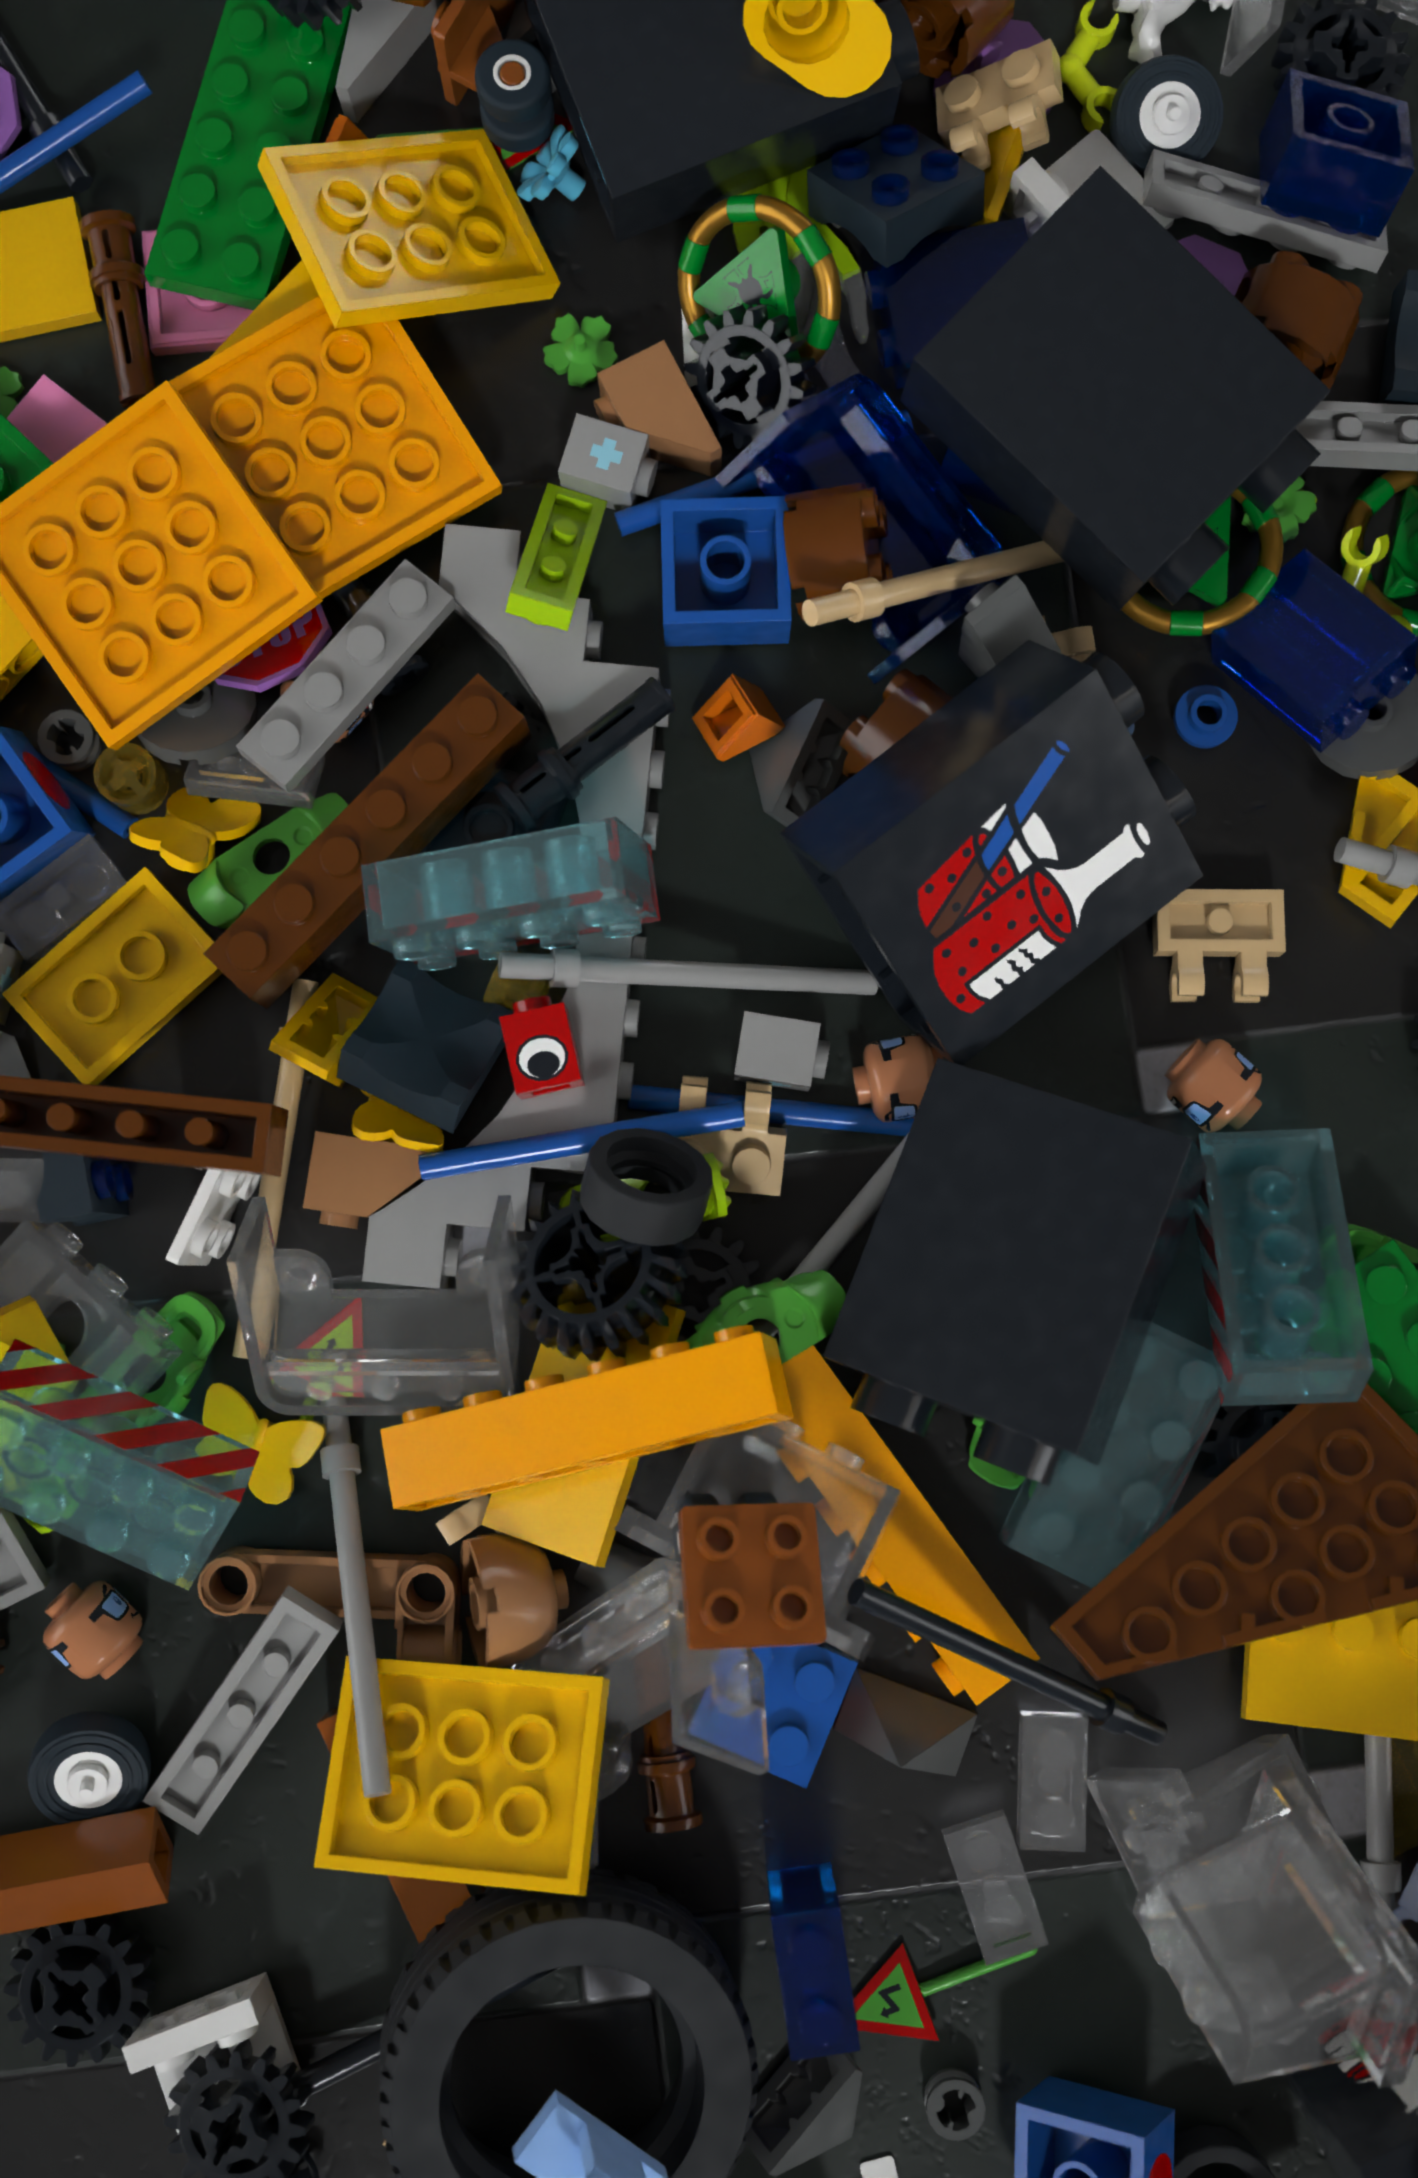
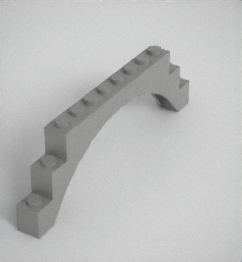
M445 524L439 586L454 597L456 605L454 611L509 664L547 720L558 749L634 692L649 677L655 678L661 684L660 669L656 667L589 661V659H600L603 640V621L593 620L590 599L578 598L568 631L548 625H537L525 618L505 612L510 589L525 549L520 530ZM665 689L671 697V689ZM670 714L666 715L630 743L624 750L617 753L582 780L583 789L580 790V795L575 798L583 837V858L599 855L651 894L653 875L642 874L643 859L629 849L651 846V850H656L659 813L648 812L650 790L651 788L662 789L664 778L665 751L655 750L657 727H668ZM583 872V901L620 928L589 934L580 927L576 949L580 950L581 956L646 959L647 937L636 936L638 912ZM580 982L578 988H567L562 1002L565 1003L569 1012L585 1086L521 1100L514 1091L500 1113L466 1147L617 1122L619 1100L631 1101L634 1079V1063L623 1062L626 1037L637 1038L641 1000L630 999L631 984ZM589 1153L425 1180L382 1210L369 1216L362 1281L448 1289L449 1276L459 1277L463 1255V1239L453 1238L454 1225L530 1233L529 1219L542 1220L545 1204L546 1183L535 1181L536 1170L584 1174Z

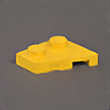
M1398 774L1391 778L1375 780L1377 776H1360L1348 838L1383 849H1387L1390 845H1396L1418 852V788ZM1343 864L1338 893L1391 929L1418 895V886L1411 885L1407 889L1380 882L1375 873Z

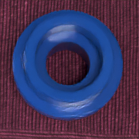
M1199 685L1189 689L1179 699L1174 709L1173 720L1177 733L1185 742L1197 748H1213L1225 742L1232 735L1237 725L1238 711L1234 700L1226 691L1213 685ZM1200 706L1211 707L1217 715L1216 723H1203L1198 718L1197 708Z

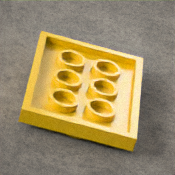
M484 129L266 147L262 150L257 164L258 169L334 328L547 300L553 298L561 284Z
M1418 1601L1245 1644L1240 1718L1418 1741Z
M346 1656L314 1868L586 1896L610 1680L601 1676L376 1658L392 1793L379 1797L364 1798L349 1657Z

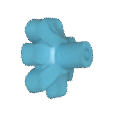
M559 124L554 129L550 142H545L536 155L538 164L530 161L524 166L520 179L522 184L516 191L517 196L530 201L536 197L542 201L550 194L552 189L556 188L569 200L574 201L583 191L586 181L569 167L570 159L576 152L579 142L562 124Z

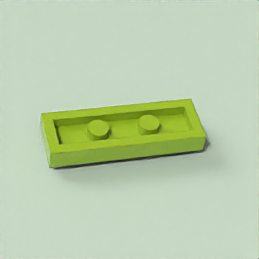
M551 483L547 484L510 589L506 613L525 618L537 625H548L568 631L601 527L607 501Z

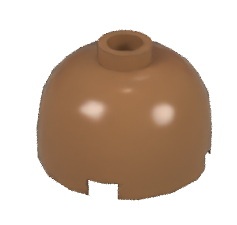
M504 1533L477 1535L475 1538L463 1540L460 1552L462 1596L469 1595L472 1616L465 1617L473 1654L478 1666L507 1668L530 1660L547 1646L557 1629L558 1610L566 1609L569 1606V1592L564 1571L562 1569L552 1570L545 1552L537 1545Z

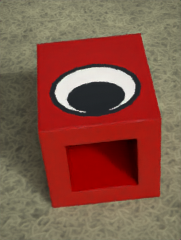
M550 996L528 998L512 1004L513 1014L499 1017L515 1092L521 1100L585 1086L570 1016L564 1002L552 1005Z

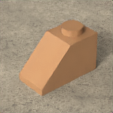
M665 340L597 373L600 398L594 400L593 403L600 420L649 434L651 459L710 477L722 471V447Z
M315 1131L303 1208L321 1211L319 1224L358 1229L359 1217L369 1218L372 1214L382 1210L424 1182L420 1174L418 1156L430 1152L405 1148L393 1142L365 1141L358 1137Z

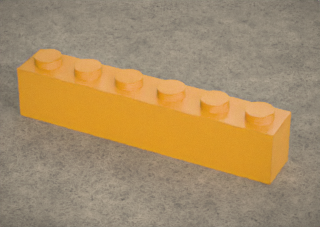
M753 1325L734 1326L715 1332L713 1334L715 1343L690 1349V1344L686 1341L668 1343L650 1349L651 1360L627 1365L625 1358L602 1360L586 1367L588 1376L564 1381L562 1374L546 1375L525 1381V1392L503 1397L501 1390H491L468 1395L462 1398L464 1408L442 1413L440 1406H428L402 1413V1424L380 1429L393 1509L423 1511L794 1419L777 1340L761 1331L755 1333Z
M815 1346L809 1347L784 1362L782 1367L794 1419L773 1423L787 1442L777 1451L799 1482L811 1475L825 1495L815 1504L837 1535H840L848 1528L863 1548L854 1558L872 1584L880 1587L888 1582L896 1595L1038 1661L1040 1659L1038 1654L865 1415L850 1408L853 1401L852 1397ZM908 1632V1634L915 1643L922 1639L921 1637ZM931 1642L941 1656L931 1665L954 1697L965 1690L977 1706L1011 1681V1679Z

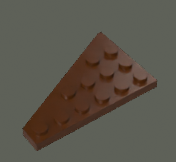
M1345 1362L1054 1622L1050 1629L1096 1681L1418 1601V1435Z

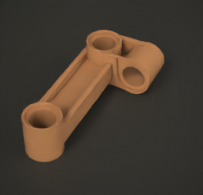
M244 1545L234 1546L209 1562L199 1576L197 1584L199 1598L203 1605L214 1614L222 1616L237 1615L239 1613L269 1614L289 1585L336 1616L344 1617L338 1556L335 1551L256 1549ZM435 1552L423 1555L364 1553L371 1617L373 1619H395L394 1629H397L396 1660L461 1665L462 1625H460L462 1589L460 1570L456 1563L448 1556ZM230 1565L243 1571L248 1582L246 1594L238 1595L225 1589L220 1575L223 1566ZM430 1573L440 1578L445 1586V1598L435 1602L423 1600L414 1590V1577L418 1574Z

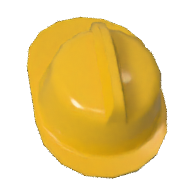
M745 0L743 26L750 45L765 59L775 64L804 87L824 97L847 98L866 91L882 76L891 57L892 33L885 13L874 0Z

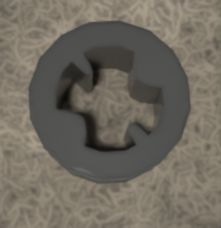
M58 710L50 713L42 721L38 729L37 743L41 752L48 760L56 763L66 771H81L89 768L98 759L102 750V738L85 716L74 710ZM74 727L75 732L84 738L83 743L78 750L71 746L72 754L65 755V750L56 741L61 732L69 736L67 728Z
M953 2067L939 2070L930 2077L924 2088L923 2101L931 2127L936 2134L946 2140L961 2141L972 2137L981 2128L986 2112L984 2099L977 2081L965 2070ZM951 2090H956L960 2099L964 2093L970 2095V2097L963 2101L966 2113L956 2118H952L949 2109L946 2110L944 2115L939 2113L945 2107L943 2095Z

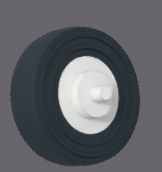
M1163 55L1143 62L1124 78L1113 98L1109 124L1115 148L1135 170L1143 174L1153 149L1197 162L1202 161L1214 146L1222 127L1224 110L1220 88L1213 75L1203 65L1191 58L1181 55Z
M101 1711L71 1714L56 1721L47 1728L38 1739L32 1751L27 1773L31 1798L46 1817L58 1824L133 1811L142 1801L149 1785L151 1754L143 1734L128 1720L118 1715Z

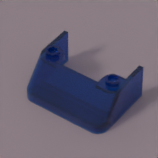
M854 374L781 413L715 477L722 488L753 471L760 489L766 496H786V494L865 482L867 488L875 487L878 499L884 500L888 520V538L878 539L879 551L883 554L884 563L891 564L893 578L1004 550L882 388L873 380L861 374ZM1009 576L885 608L882 615L872 618V631L875 638L885 649L893 653L867 674L874 684L879 682L966 612L964 608L967 603L982 588L992 582L998 586Z

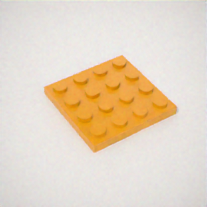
M317 296L168 381L176 388L321 599L445 527V524L452 523L502 493V484L399 320L334 328L320 296Z
M167 380L0 503V594L110 749H120L323 601L176 388Z

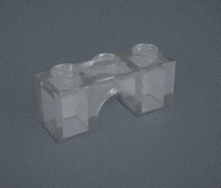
M24 1219L0 1246V1306L4 1307L30 1295L36 1300L47 1319L61 1304L72 1300L83 1314L85 1330L80 1345L68 1360L70 1364L97 1376V1378L82 1379L80 1382L94 1396L132 1392L143 1397L183 1352L169 1338L174 1332L172 1326L151 1308L144 1306L139 1310L123 1295L128 1290V1285L105 1265L98 1263L94 1268L79 1253L84 1245L68 1228L59 1222L46 1225Z

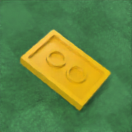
M144 867L4 991L2 995L82 1084L98 1085L217 979L222 972L203 954L215 940L156 875L147 867Z

